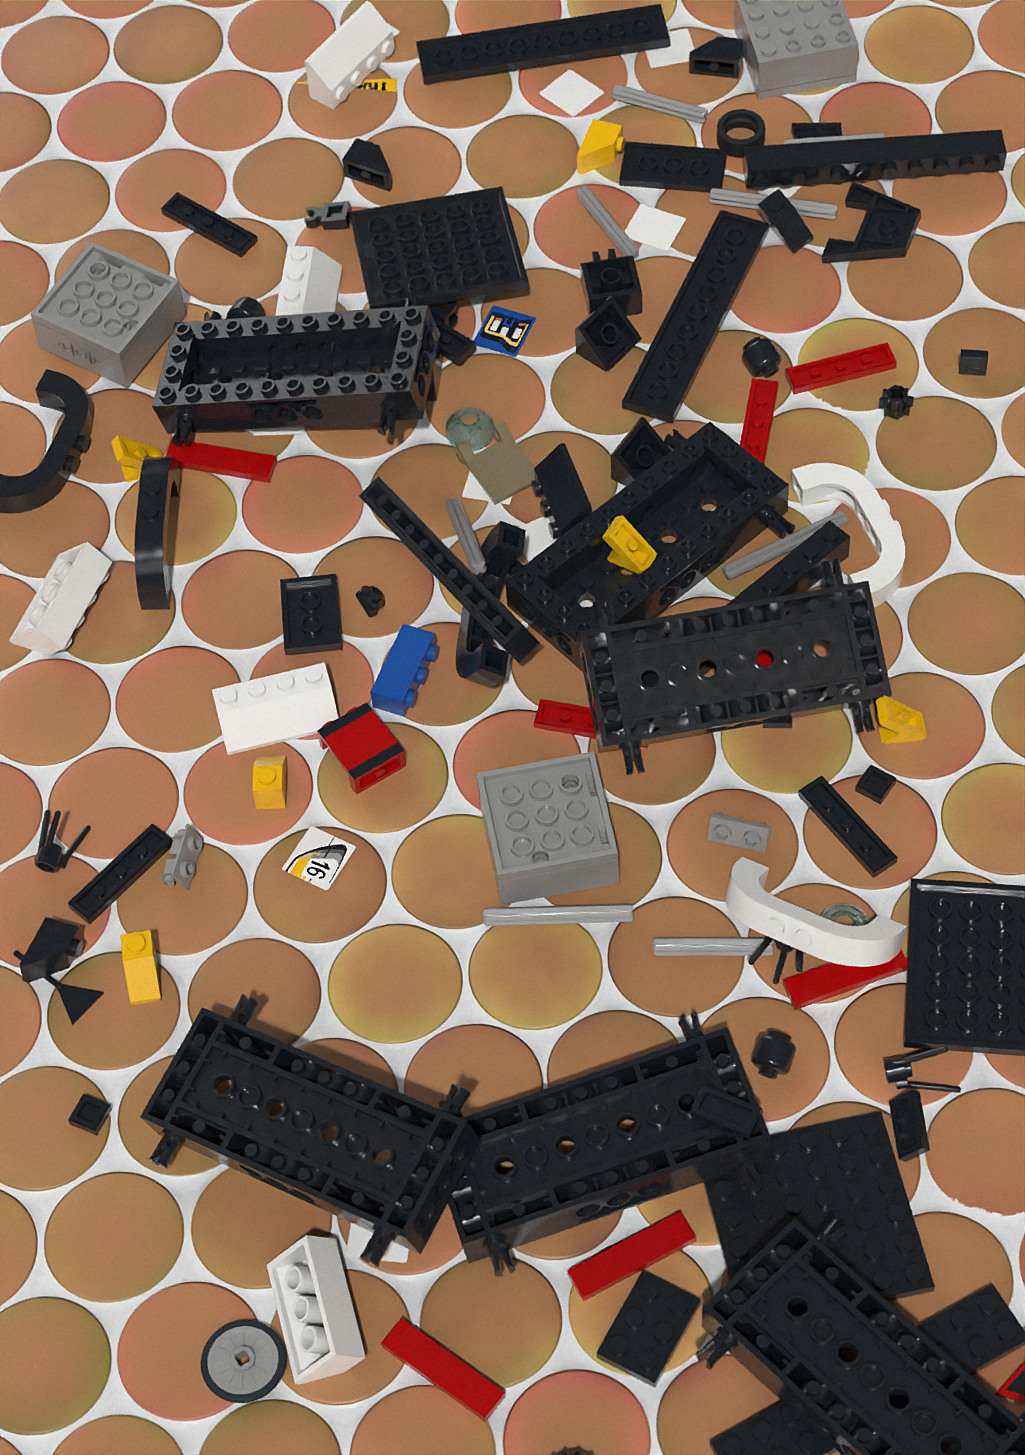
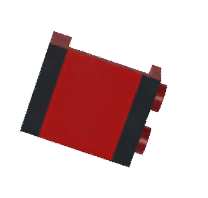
M367 702L359 707L351 708L345 715L325 723L322 728L317 730L321 748L324 750L328 747L348 773L350 786L356 794L361 793L406 766L404 750Z

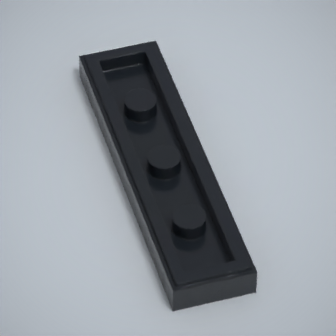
M178 192L161 207L162 214L241 258L258 242L257 235Z
M822 775L798 791L800 799L873 878L897 863L898 857Z
M151 824L68 902L69 908L88 924H91L171 848L173 840Z

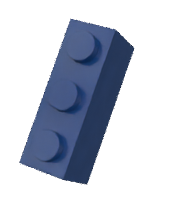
M406 624L402 625L370 691L373 708L405 717L409 707H414L418 696L417 690L420 684H425L428 677V667L431 662L436 661L439 653L435 633Z

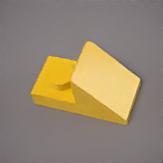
M119 435L111 441L116 460L121 464L126 482L140 479L142 463L146 457H163L159 448Z
M623 515L615 517L602 536L613 549L607 560L637 574L642 573L651 566L658 555Z
M885 695L876 699L878 727L883 744L920 741L927 738L922 712Z

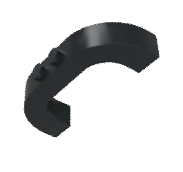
M46 369L35 390L40 406L58 410L65 414V418L42 462L36 469L21 476L0 474V513H23L37 509L50 502L64 488L71 473L77 470L78 460L82 452H85L88 448L93 427L88 400L82 387L74 379L63 373Z
M146 457L142 463L135 525V574L141 610L170 609L171 582L167 567V531L170 497H179L181 472L175 457Z
M500 521L491 530L480 548L487 570L484 573L474 574L498 599L508 570L523 554L526 530ZM462 607L456 647L457 673L464 679L487 687H494L506 677L509 653L493 647V637Z

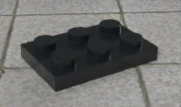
M336 574L280 579L285 655L342 650Z
M642 1271L596 1353L597 1359L656 1388L701 1305V1300Z

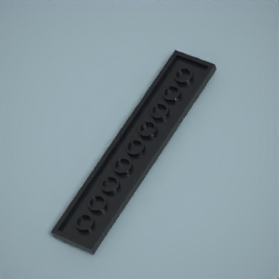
M661 4L416 41L424 84L670 46V36Z
M720 209L622 400V408L670 423L674 422L769 232V223Z
M993 1284L917 1326L922 1333L971 1376L1025 1346V1330ZM894 1394L889 1398V1402L894 1408L903 1409L908 1405L907 1398L902 1394ZM783 1402L710 1442V1448L714 1455H832L836 1452Z

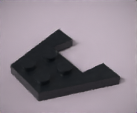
M852 182L845 199L846 207L867 210L855 241L828 239L822 254V262L832 263L906 255L920 222L921 210Z

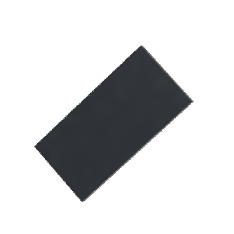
M626 141L619 186L710 193L711 188L723 189L728 150Z

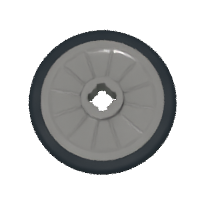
M251 1320L232 1322L218 1329L207 1341L201 1356V1373L208 1388L221 1399L234 1403L253 1402L268 1395L280 1382L286 1367V1351L280 1337L267 1325ZM248 1357L250 1361L243 1364V1366H239L237 1361Z

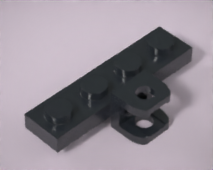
M456 301L445 302L447 304L445 308H439L438 305H428L440 332L439 353L460 366L476 350V342L453 329L458 323V316L453 314L457 308Z

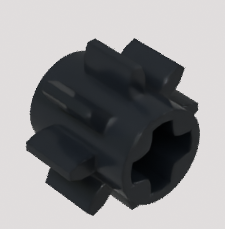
M894 385L889 389H883V397L879 398V408H885L884 416H889L896 420L904 415L909 416L910 407H913L914 397L908 396V388Z

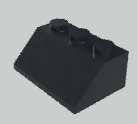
M561 443L534 468L535 480L531 481L535 497L540 496L542 501L540 502L542 515L550 520L548 527L552 539H559L592 513L591 504L565 443Z

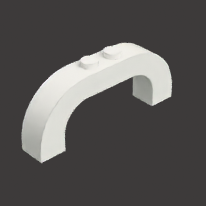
M814 463L793 469L791 473V488L802 507L819 501L833 500L845 504L854 512L879 560L870 568L849 575V584L869 581L874 608L887 601L901 583L905 562V543L902 537L901 526L897 520H893L887 501L881 499L873 484L865 476L849 467L833 463Z
M741 857L733 865L725 902L732 915L747 927L819 959L846 966L869 967L881 965L892 960L900 952L907 926L881 915H878L873 921L862 926H848L833 922L766 892L764 887L769 871L768 867L745 857Z

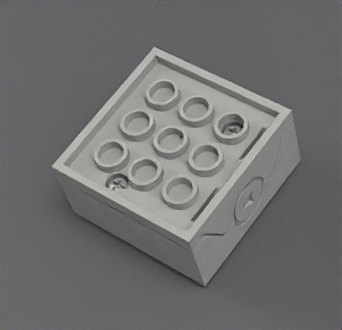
M735 0L734 30L737 38L744 39L743 57L758 100L856 82L859 44L842 0Z
M91 241L30 314L39 348L127 388L172 333L174 323L181 322L186 312L179 280Z
M594 751L476 773L479 803L501 905L619 883L618 850Z

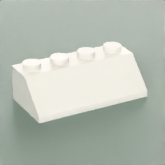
M366 1L305 60L310 98L333 110L356 87L360 86L363 80L371 72L375 71L378 65L387 56H390L395 49L392 29L371 2Z
M288 246L275 316L336 312L343 271L342 265L315 247Z
M88 542L58 554L9 641L15 645L47 655L66 650L72 642L71 635L73 631L84 621L85 616L83 614L86 608L95 601L97 597L95 592L108 578L109 572L107 571L112 561Z
M325 662L212 689L228 755L318 734L317 730L322 728L325 723L338 719Z
M305 1235L267 1264L295 1384H304L344 1373L366 1358L336 1239Z

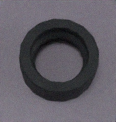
M737 109L725 113L717 124L716 139L718 147L720 149H727L728 155L731 157L743 158L744 147L764 145V120L759 114L746 109ZM734 128H747L755 132V135L748 139H735L726 133Z

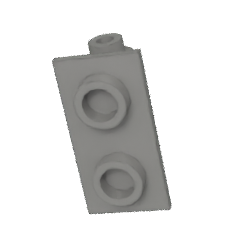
M719 812L718 815H710L707 840L766 853L771 826H767L766 822L759 823L750 820L743 822L740 821V818L726 816Z
M186 824L185 829H180L178 833L174 834L169 855L176 857V859H167L161 875L165 885L174 886L178 882L185 890H189L204 840L189 824Z

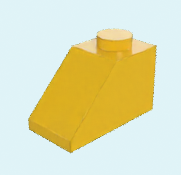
M592 120L577 154L578 174H585L615 162L618 153L623 152L626 138L622 136V125Z
M286 755L256 758L253 765L252 792L257 810L286 808Z
M151 930L120 935L122 959L131 1005L161 1000L156 946Z

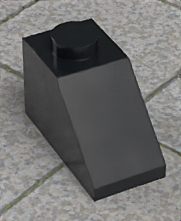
M718 36L690 51L689 74L739 79L743 61L744 39Z
M356 138L342 158L345 177L390 192L392 190L391 173L380 146L370 141Z
M779 188L758 203L763 219L769 223V226L793 254L814 239V236L795 207Z
M45 917L19 964L23 981L30 983L68 969L74 958H78L83 949L79 927Z

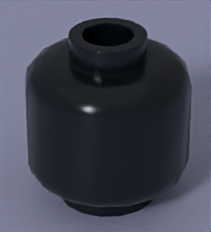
M242 297L229 309L226 319L264 317L265 311L256 299Z
M755 337L745 344L742 361L753 376L769 378L779 371L778 365L782 360V355L770 339Z
M768 1030L767 1034H762L757 1038L751 1062L755 1067L759 1068V1075L776 1079L777 1075L789 1073L796 1053V1046L791 1042L792 1038L790 1036Z

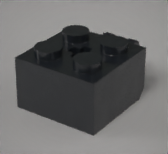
M608 249V259L601 260L598 251L592 252L591 262L580 263L581 284L588 315L609 296H613L625 315L642 313V290L633 255L616 257L615 249Z

